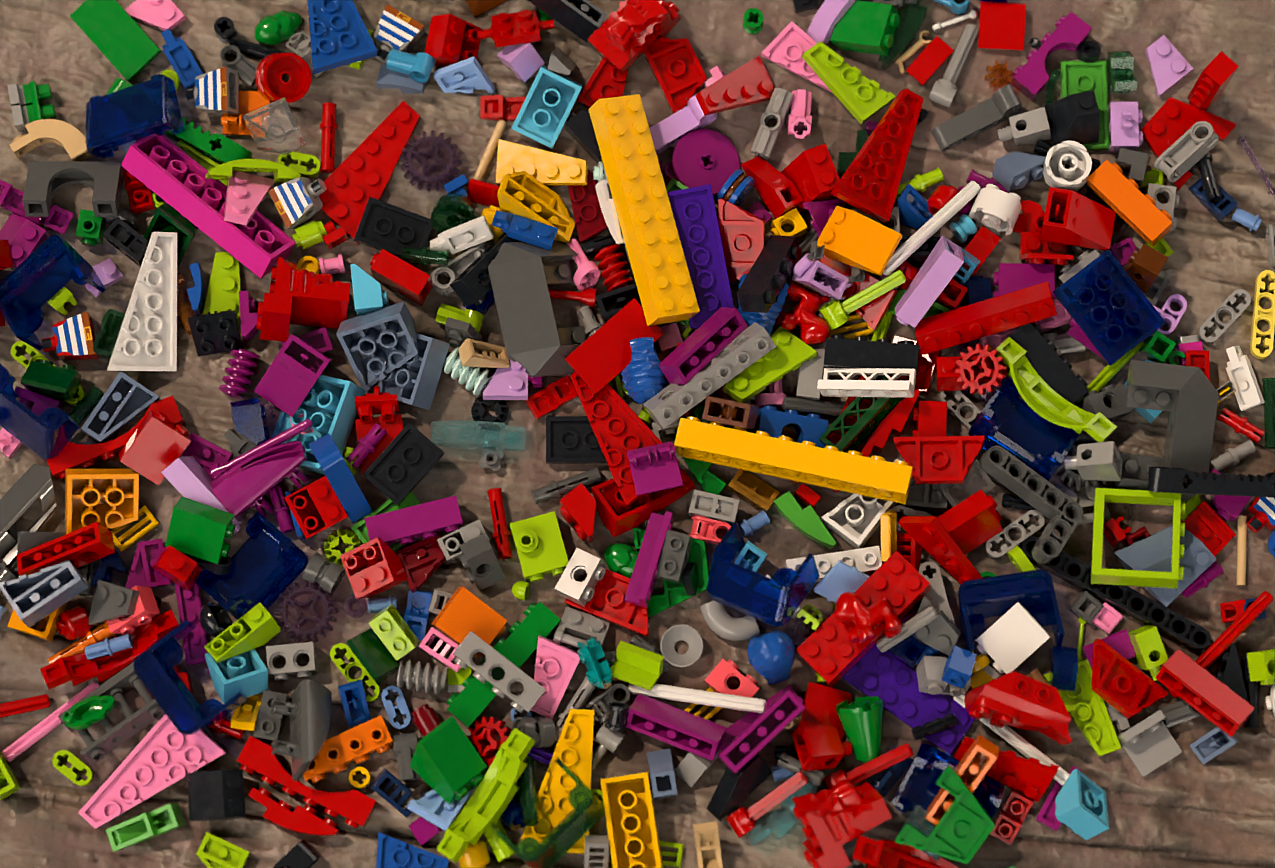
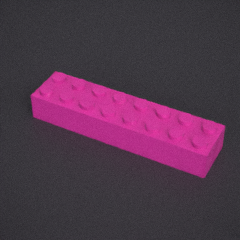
M158 130L130 145L121 166L145 184L148 189L161 197L167 204L171 205L183 217L192 222L200 231L204 232L219 246L229 252L236 260L250 269L253 274L262 278L272 271V266H277L278 257H282L287 261L296 242L258 211L255 212L247 226L224 221L227 186L220 180L205 179V174L208 171Z

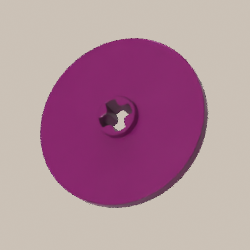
M698 129L684 135L676 144L672 155V166L681 184L688 188L711 184L712 194L716 195L727 179L739 169V157L734 145L724 135L709 129ZM705 158L708 159L709 163L707 167L703 165Z

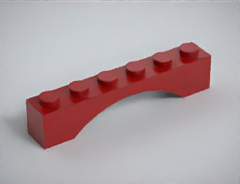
M172 395L151 404L137 425L114 440L91 445L62 441L43 449L52 475L56 479L64 480L66 469H91L96 466L95 463L101 460L106 462L115 459L150 410L155 413L158 411L164 413L169 417V422L174 425L181 424L185 426L186 423L176 399Z
M249 736L237 759V762L242 764L240 769L252 775L256 771L263 775L261 780L273 786L277 782L283 785L282 790L292 796H295L297 792L304 796V802L313 807H316L318 803L326 807L325 813L337 818L338 814L347 818L345 823L358 829L359 825L365 828L378 803L376 800L357 790L325 792L305 786L299 781H294L279 761L277 755L272 754L274 749L266 743Z

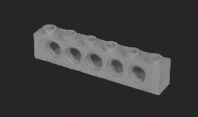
M755 322L739 334L685 385L671 383L643 405L653 421L664 429L775 348L776 345L766 329Z

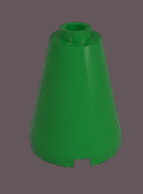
M877 696L855 698V701L848 704V700L838 703L836 705V712L852 745L856 759L864 764L880 756L883 699L879 700Z

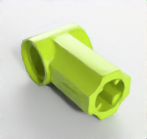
M441 303L435 322L445 326L449 317L470 323L475 328V331L479 333L485 316L474 310L466 309L464 311Z

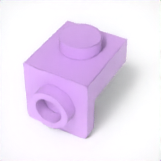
M109 258L89 268L83 278L86 289L95 297H98L103 289L121 281L123 274Z

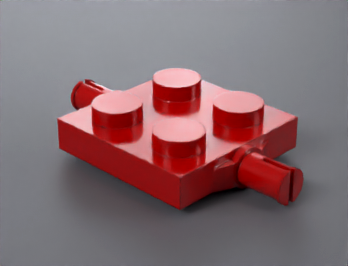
M521 10L520 12L509 14L500 13L496 16H491L492 25L490 29L477 30L478 40L492 38L495 41V47L541 41V30L555 29L554 20L540 21L537 18L536 10Z

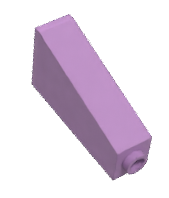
M942 235L895 307L896 318L900 323L905 326L909 324L914 328L917 326L964 263L961 247Z
M193 456L178 457L161 472L183 497L228 512L211 491L212 486L210 484L213 480ZM241 515L233 519V524L236 525L233 535L241 529L240 524L245 521Z

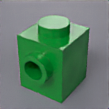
M80 209L76 237L81 244L93 247L95 244L103 243L106 218L95 217L94 211Z

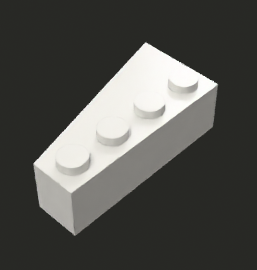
M853 494L839 503L831 512L821 517L822 523L854 548L860 549L880 526L881 514L891 510L897 503Z

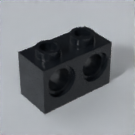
M117 217L103 235L110 244L141 267L149 241Z

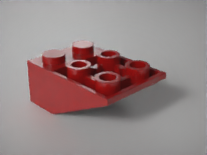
M1049 187L1040 240L1110 251L1116 212L1072 190Z

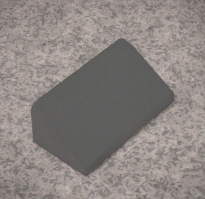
M556 47L550 55L549 71L566 75L571 74L576 68V63L559 47Z
M18 532L17 555L66 535V532Z

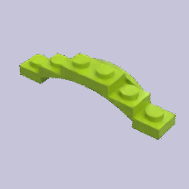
M1008 337L996 348L999 350L997 357L1005 358L1003 363L1010 368L1007 375L1013 379L1019 394L1028 406L1042 418L1056 425L1072 428L1078 434L1084 430L1099 443L1104 442L1115 431L1117 426L1100 412L1093 414L1085 411L1056 393L1032 367L1025 356L1027 351L1013 339Z
M514 728L507 741L503 742L490 768L467 804L445 831L444 838L436 848L437 851L457 863L470 843L474 846L476 845L487 826L491 828L495 826L519 789L515 786V783L527 766L523 760L536 742L535 740Z

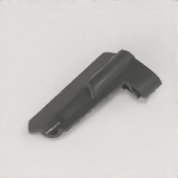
M33 464L0 499V582H8L19 578V575L9 567L17 558L18 531L16 529V521L39 496L43 513L26 531L38 532L57 509L50 469L47 466Z

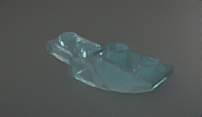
M485 421L431 422L430 441L436 446L475 450L477 448L518 452H524L526 427L507 426L505 423Z
M808 781L806 785L779 803L784 810L782 813L778 809L767 818L770 821L763 827L759 824L748 832L751 835L747 839L752 847L756 846L771 833L777 841L785 835L798 821L792 810L795 807L792 798L808 793L814 794L817 785Z

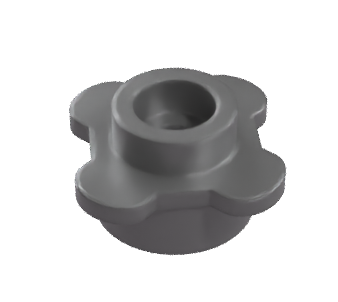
M488 446L482 449V459L478 462L479 467L482 469L487 468L494 472L499 471L504 452L501 449L492 450Z

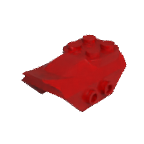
M1012 671L965 693V710L969 712L968 716L974 719L981 720L984 718L989 720L992 726L998 728L1010 725L1020 729L1038 731L1062 746L1072 742L1068 731L1071 717L1056 687Z

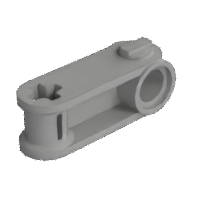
M1206 121L1197 122L1157 158L1154 168L1158 171L1161 170L1167 175V179L1170 182H1175L1219 142V136L1214 132L1210 123ZM1202 135H1207L1205 138H1200Z
M480 243L446 264H441L431 270L430 277L434 289L441 296L445 295L447 297L455 291L451 288L450 284L487 249V243ZM446 276L450 279V282L442 285L438 283V279Z
M925 562L920 566L919 573L931 584L932 589L927 595L932 598L931 602L939 611L942 610L948 617L949 622L955 625L940 569L934 562ZM926 570H929L930 573H934L931 579H929L928 576L925 575Z

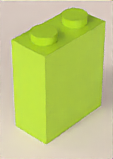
M555 511L509 523L514 542L517 533L524 529L532 530L538 537V545L534 551L523 553L517 549L525 580L530 579V582H537L543 580V576L552 573L553 576L563 574L569 561ZM529 537L522 539L524 545H528L531 542Z

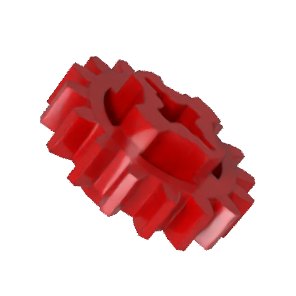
M976 344V350L972 346H968L969 353L961 352L960 354L963 359L956 360L960 368L956 369L955 373L961 374L957 381L965 382L962 387L963 389L967 390L971 387L970 393L976 394L979 391L980 395H985L986 389L988 392L993 393V386L1001 387V383L998 380L1006 378L1004 374H1001L1002 370L1007 369V366L1001 365L1005 358L997 357L999 350L994 349L991 351L990 345H986L983 349L982 344ZM980 354L976 360L970 361L973 356ZM991 359H992L993 362H994L995 369H993V367H992ZM981 366L984 368V373H980L977 367ZM967 370L969 371V373H970V375H971V378H970V379H969V377H968V375H967ZM992 378L988 383L984 384L985 379Z
M482 717V721H474L476 727H468L471 734L467 735V738L486 764V768H490L497 755L496 753L499 751L502 743L507 741L512 729L505 727L506 722L498 720L497 717Z

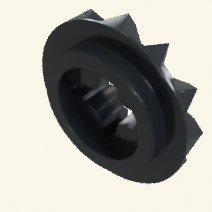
M483 395L475 399L471 408L472 418L483 429H497L507 420L508 405L505 400H483ZM483 405L489 408L495 405L494 412L498 417L491 414L485 416L486 410Z

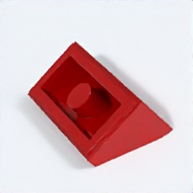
M471 178L468 186L467 200L488 207L493 205L500 208L497 196L500 186Z

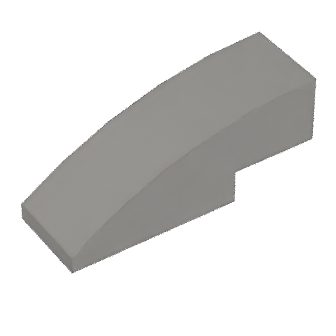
M825 342L809 345L817 351V356L812 360L808 359L799 367L796 398L820 399V392L817 386L818 380H822Z

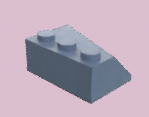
M404 301L342 321L336 333L365 392L375 383L383 380L394 369H398L419 353L414 321Z
M416 333L419 353L398 369L396 368L379 382L381 393L397 394L398 401L430 410L450 344Z
M1172 525L1152 534L1148 538L1134 542L1122 550L1119 549L1113 552L1114 556L1126 570L1171 572ZM1185 529L1184 537H1180V544H1184L1183 559L1179 558V566H1183V580H1178L1177 589L1142 587L1152 600L1165 607L1217 560L1203 542L1187 529Z

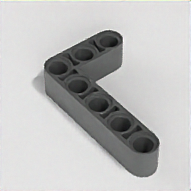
M1000 446L991 447L979 459L981 468L1050 519V522L1032 549V556L1036 562L1040 564L1048 563L1060 554L1083 516L1082 507ZM990 455L996 459V463L991 460ZM1009 469L1014 472L1015 477L1010 474ZM1028 483L1033 486L1034 491L1029 488ZM1047 497L1052 500L1053 505L1048 502ZM1066 511L1070 513L1071 518L1067 516ZM1055 529L1059 531L1060 536L1055 533ZM1043 547L1048 549L1049 554L1044 551Z

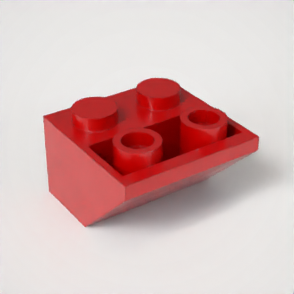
M450 13L432 16L425 53L431 55L435 59L434 64L440 67H447L471 57H475L477 60L481 39L478 40L477 30L483 29Z
M326 476L284 497L306 539L349 518Z
M581 483L559 500L561 507L559 510L567 523L572 521L575 525L574 531L582 541L587 540L590 544L594 541L597 504L593 496Z
M380 537L340 555L356 599L372 598L408 580L400 558Z

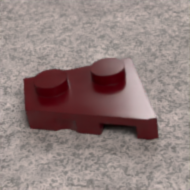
M439 534L436 537L425 539L396 551L408 578L407 582L412 593L416 592L446 560L437 539L441 538Z

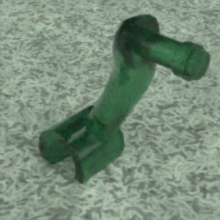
M1057 68L1053 69L1047 83L1045 105L1053 102L1054 86L1061 75V71Z

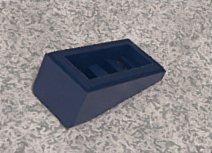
M1201 178L1188 189L1219 223L1239 205L1219 185L1222 199L1216 204L1208 203L1207 197H1205V189L1202 192L1198 190L1203 185ZM1225 203L1227 206L1220 210L1218 207Z
M385 768L370 784V787L406 818L412 811L407 809V806L403 809L401 805L409 796L415 801L420 799L419 796ZM387 777L390 778L382 790L378 788ZM396 783L398 786L391 793V795L388 796L386 793ZM403 789L405 793L396 803L394 799Z

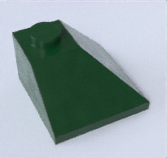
M164 203L157 208L144 238L149 241L152 232H177L178 268L195 236V230L192 222L183 217L171 205Z

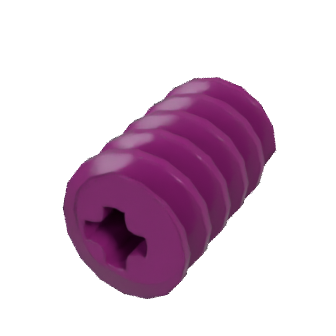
M244 349L232 350L230 355L235 359L227 361L231 367L225 368L224 371L228 376L222 377V382L226 385H220L219 390L232 398L246 400L241 396V393H249V391L243 386L252 383L246 377L254 376L255 373L249 370V368L257 367V364L252 359L260 358V355Z

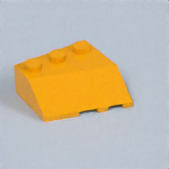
M66 469V534L97 521L107 529H113L138 520V472L133 469Z

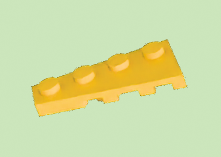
M498 139L496 184L500 186L505 174L526 171L544 185H587L588 162Z

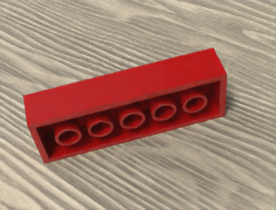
M896 551L854 593L861 597L864 605L867 607L879 601L881 595L885 594L887 603L892 608V613L901 620L932 587ZM832 614L796 649V652L830 687H833L885 635L883 623L873 629L875 637L867 639L864 643H860V641L851 643L848 638V631L856 626L855 623L839 622Z

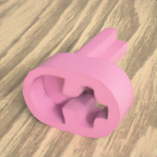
M572 239L571 242L566 244L579 254L573 258L578 266L573 281L579 291L593 288L600 276V270L595 262L589 261L576 239Z
M782 379L776 383L772 382L769 384V393L755 395V405L759 406V409L763 408V406L776 407L777 410L783 409L782 402L787 395L783 393Z

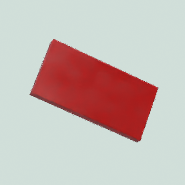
M633 298L565 357L564 360L590 391L596 394L631 362L632 350L630 340L653 337L654 343L664 333L658 325L647 326L643 308Z

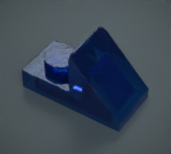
M115 544V553L103 557L91 583L95 588L97 587L98 580L112 582V569L129 575L120 551Z

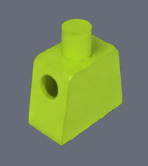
M1144 625L1128 632V635L1135 650L1136 656L1134 657L1140 669L1149 670L1153 681H1156V676L1162 664L1168 660V656L1157 627Z

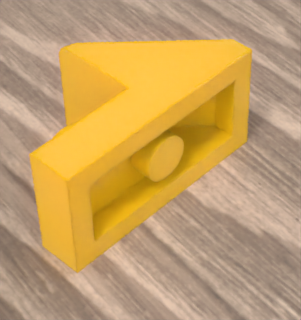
M256 694L237 701L231 719V728L255 730L263 694Z

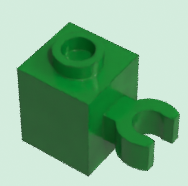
M1158 331L1151 332L1139 352L1156 363H1164L1167 360L1168 364L1177 365L1173 361L1175 356H1179L1182 359L1186 357L1181 351H1173L1172 349L1176 343Z

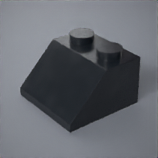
M243 769L187 773L189 821L234 820L246 817Z

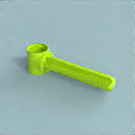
M898 270L843 302L837 299L830 301L822 306L819 311L828 322L831 330L846 323L851 312L906 282V277L901 270Z

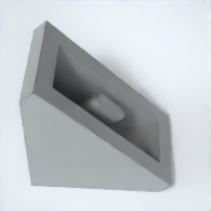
M689 752L674 770V773L692 787L718 756L716 755L714 760L711 761Z

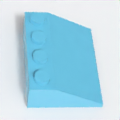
M321 375L294 416L291 417V421L290 415L281 410L272 438L291 428V422L297 425L306 419H310L313 423L310 428L314 432L300 433L283 443L300 441L305 447L307 459L298 467L325 475L308 444L329 433L341 455H343L357 415L355 396H363L365 390L351 381ZM304 413V417L298 418L300 414Z

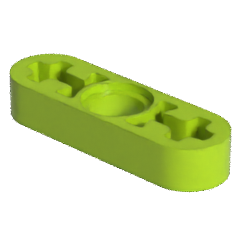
M338 643L334 645L330 650L332 661L349 683L357 680H362L363 682L367 676L369 680L365 681L370 688L374 686L376 689L373 691L375 695L373 697L367 695L366 700L368 703L376 701L380 696L378 684L346 644ZM338 649H340L341 651H344L346 649V658L349 661H351L352 658H354L355 660L354 662L349 663L345 667V669H342L341 667L343 665H346L341 658H335L337 656L336 651ZM357 666L361 668L362 675L354 680L349 677L348 673L350 668Z

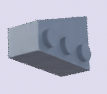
M120 371L81 427V431L97 442L104 443L145 412L151 404L159 401L160 397Z
M70 561L41 569L40 572L31 575L19 576L15 580L0 582V589L21 621L29 628L88 588V585Z

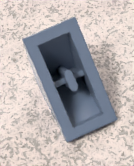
M1216 726L1189 746L1204 765L1239 741L1235 736L1230 737Z

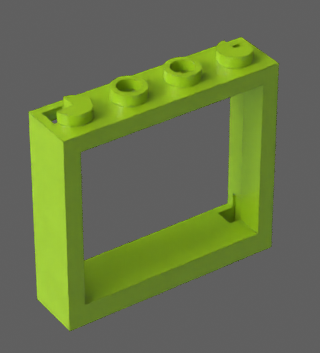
M1095 488L1091 584L1177 589L1178 580H1183V566H1179V558L1183 559L1184 544H1180V537H1184L1185 523L1180 522V516L1185 515V501H1181V493ZM1104 502L1173 506L1171 572L1102 568Z

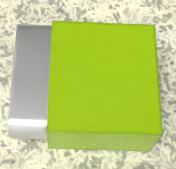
M467 666L466 669L461 667L458 673L448 667V693L462 692L465 688L462 686V683L472 674L470 667Z

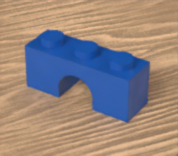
M763 406V408L758 410L753 433L762 431L770 434L769 437L779 438L782 429L789 427L796 433L797 443L809 441L815 443L816 447L825 448V445L820 442L819 438L827 430L828 420L821 419L820 415L808 414L807 416H802L795 410L780 412L777 411L776 407Z

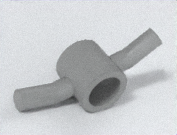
M629 710L626 711L624 724L627 720ZM605 723L594 738V741L599 746L592 755V770H595L607 750L612 753L617 750L626 735L625 732L608 729L605 727Z

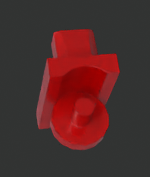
M380 386L374 387V393H366V396H355V405L361 423H370L373 421V415L381 414L383 421L392 422L395 420L396 413H400L397 394L381 393Z

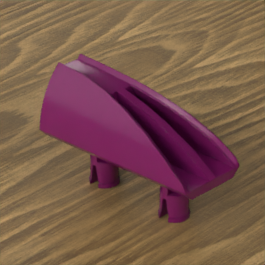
M292 441L261 451L237 464L210 484L212 486L211 491L229 513L234 514V518H237L251 505L262 517H266L264 508L271 513L273 506L262 497L286 476L297 488H302L300 480L304 483L308 482L309 477L298 468L307 459L305 447L300 441Z

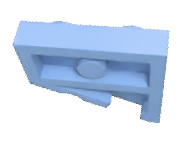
M475 57L434 71L433 77L444 93H473V90H487V94L494 93L495 86Z
M433 789L427 792L424 797L416 801L414 799L411 800L407 809L446 831L467 802L471 793L468 791L463 799L460 801L456 799L449 805Z

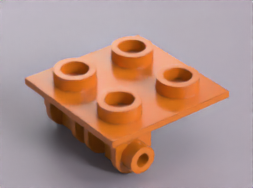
M238 91L239 114L224 113L221 116L222 134L268 136L270 100H267L259 91Z

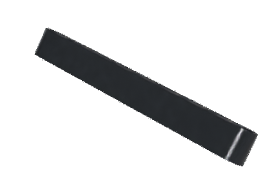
M1029 537L1022 543L1020 549L1031 563L1082 591H1087L1093 597L1107 602L1110 606L1145 625L1156 626L1158 632L1194 651H1200L1210 644L1211 634L1207 629L1128 586L1100 584L1098 588L1091 587L1088 582L1091 577V566L1062 550L1057 556V565H1050L1049 563L1040 564L1026 550V544L1032 543L1035 545L1039 538ZM1043 547L1044 551L1049 554L1048 549ZM1069 566H1075L1079 570L1077 577L1069 575L1067 570ZM1111 588L1119 590L1120 599H1113L1110 596L1109 591ZM1131 600H1138L1140 602V611H1135L1131 608ZM1152 611L1161 613V622H1155L1152 619ZM1174 622L1182 625L1183 632L1181 634L1173 631L1172 625ZM1198 633L1203 636V645H1198L1194 642V634Z

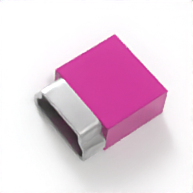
M1198 335L1184 336L1176 339L1177 351H1181L1184 354L1186 350H1203L1202 341H1200ZM1179 357L1180 365L1185 366V358Z

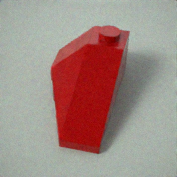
M679 469L683 486L643 494L627 508L614 479L592 487L591 491L596 500L601 521L611 535L616 537L637 527L650 518L651 512H660L695 489V484L684 469Z

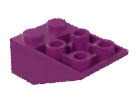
M291 334L254 392L293 417L332 359L295 334Z

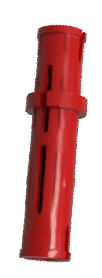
M335 103L322 104L320 171L325 173L335 171V132L338 130V124L336 123L337 104Z
M489 489L487 493L494 528L492 536L496 540L498 559H508L513 557L509 540L511 532L507 528L502 489Z

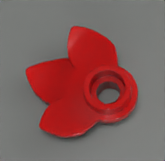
M1030 200L1021 201L1022 214L1018 215L1013 231L1018 234L1020 232H1042L1039 222L1044 221L1045 213L1040 204Z

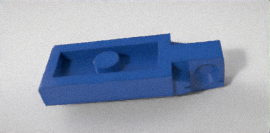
M168 28L161 32L167 43L162 46L163 51L187 91L195 86V78L203 73L181 37L175 39Z
M496 211L492 226L501 228L503 232L507 233V237L548 251L551 250L558 228L501 211Z

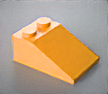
M836 205L817 240V248L825 245L824 255L826 258L881 276L898 246L902 234L855 211Z

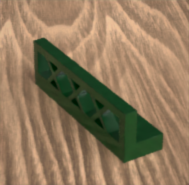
M878 375L874 380L888 379L884 375ZM856 397L820 436V442L825 446L836 447L840 452L856 451L903 398ZM872 399L873 404L869 408L860 409V403L863 400ZM857 415V422L854 425L845 426V420L849 416ZM833 433H842V438L836 445L828 440Z

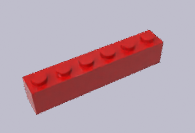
M1047 281L921 319L915 327V333L922 354L925 355L1056 316L1058 313L1052 290Z

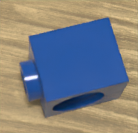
M954 646L947 657L941 680L963 689L971 677L977 654Z

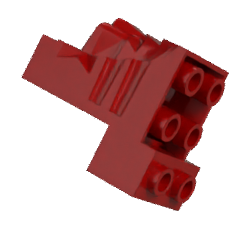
M664 0L620 1L618 3L619 9L615 12L612 11L609 19L598 30H595L587 40L623 74L658 36L664 38L681 20L678 14L679 8L671 1L668 4Z
M278 257L277 266H272L269 293H264V301H259L256 330H261L260 339L286 342L289 336L290 324L338 329L341 322L347 320L350 283L334 282L331 274H315L306 269H298L297 265L284 260L282 257Z
M841 780L830 790L825 789L816 795L808 793L792 798L795 805L792 808L797 820L802 822L804 826L802 831L807 838L806 841L802 842L806 850L803 852V855L808 864L812 865L813 868H847L851 863L842 845L892 818L883 797L868 782L854 787L849 781Z

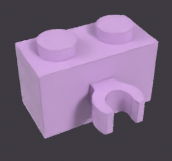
M1110 102L1108 106L1110 145L1108 152H1119L1120 148L1137 151L1139 145H1142L1143 133L1139 131V123L1142 122V110L1138 109V102Z

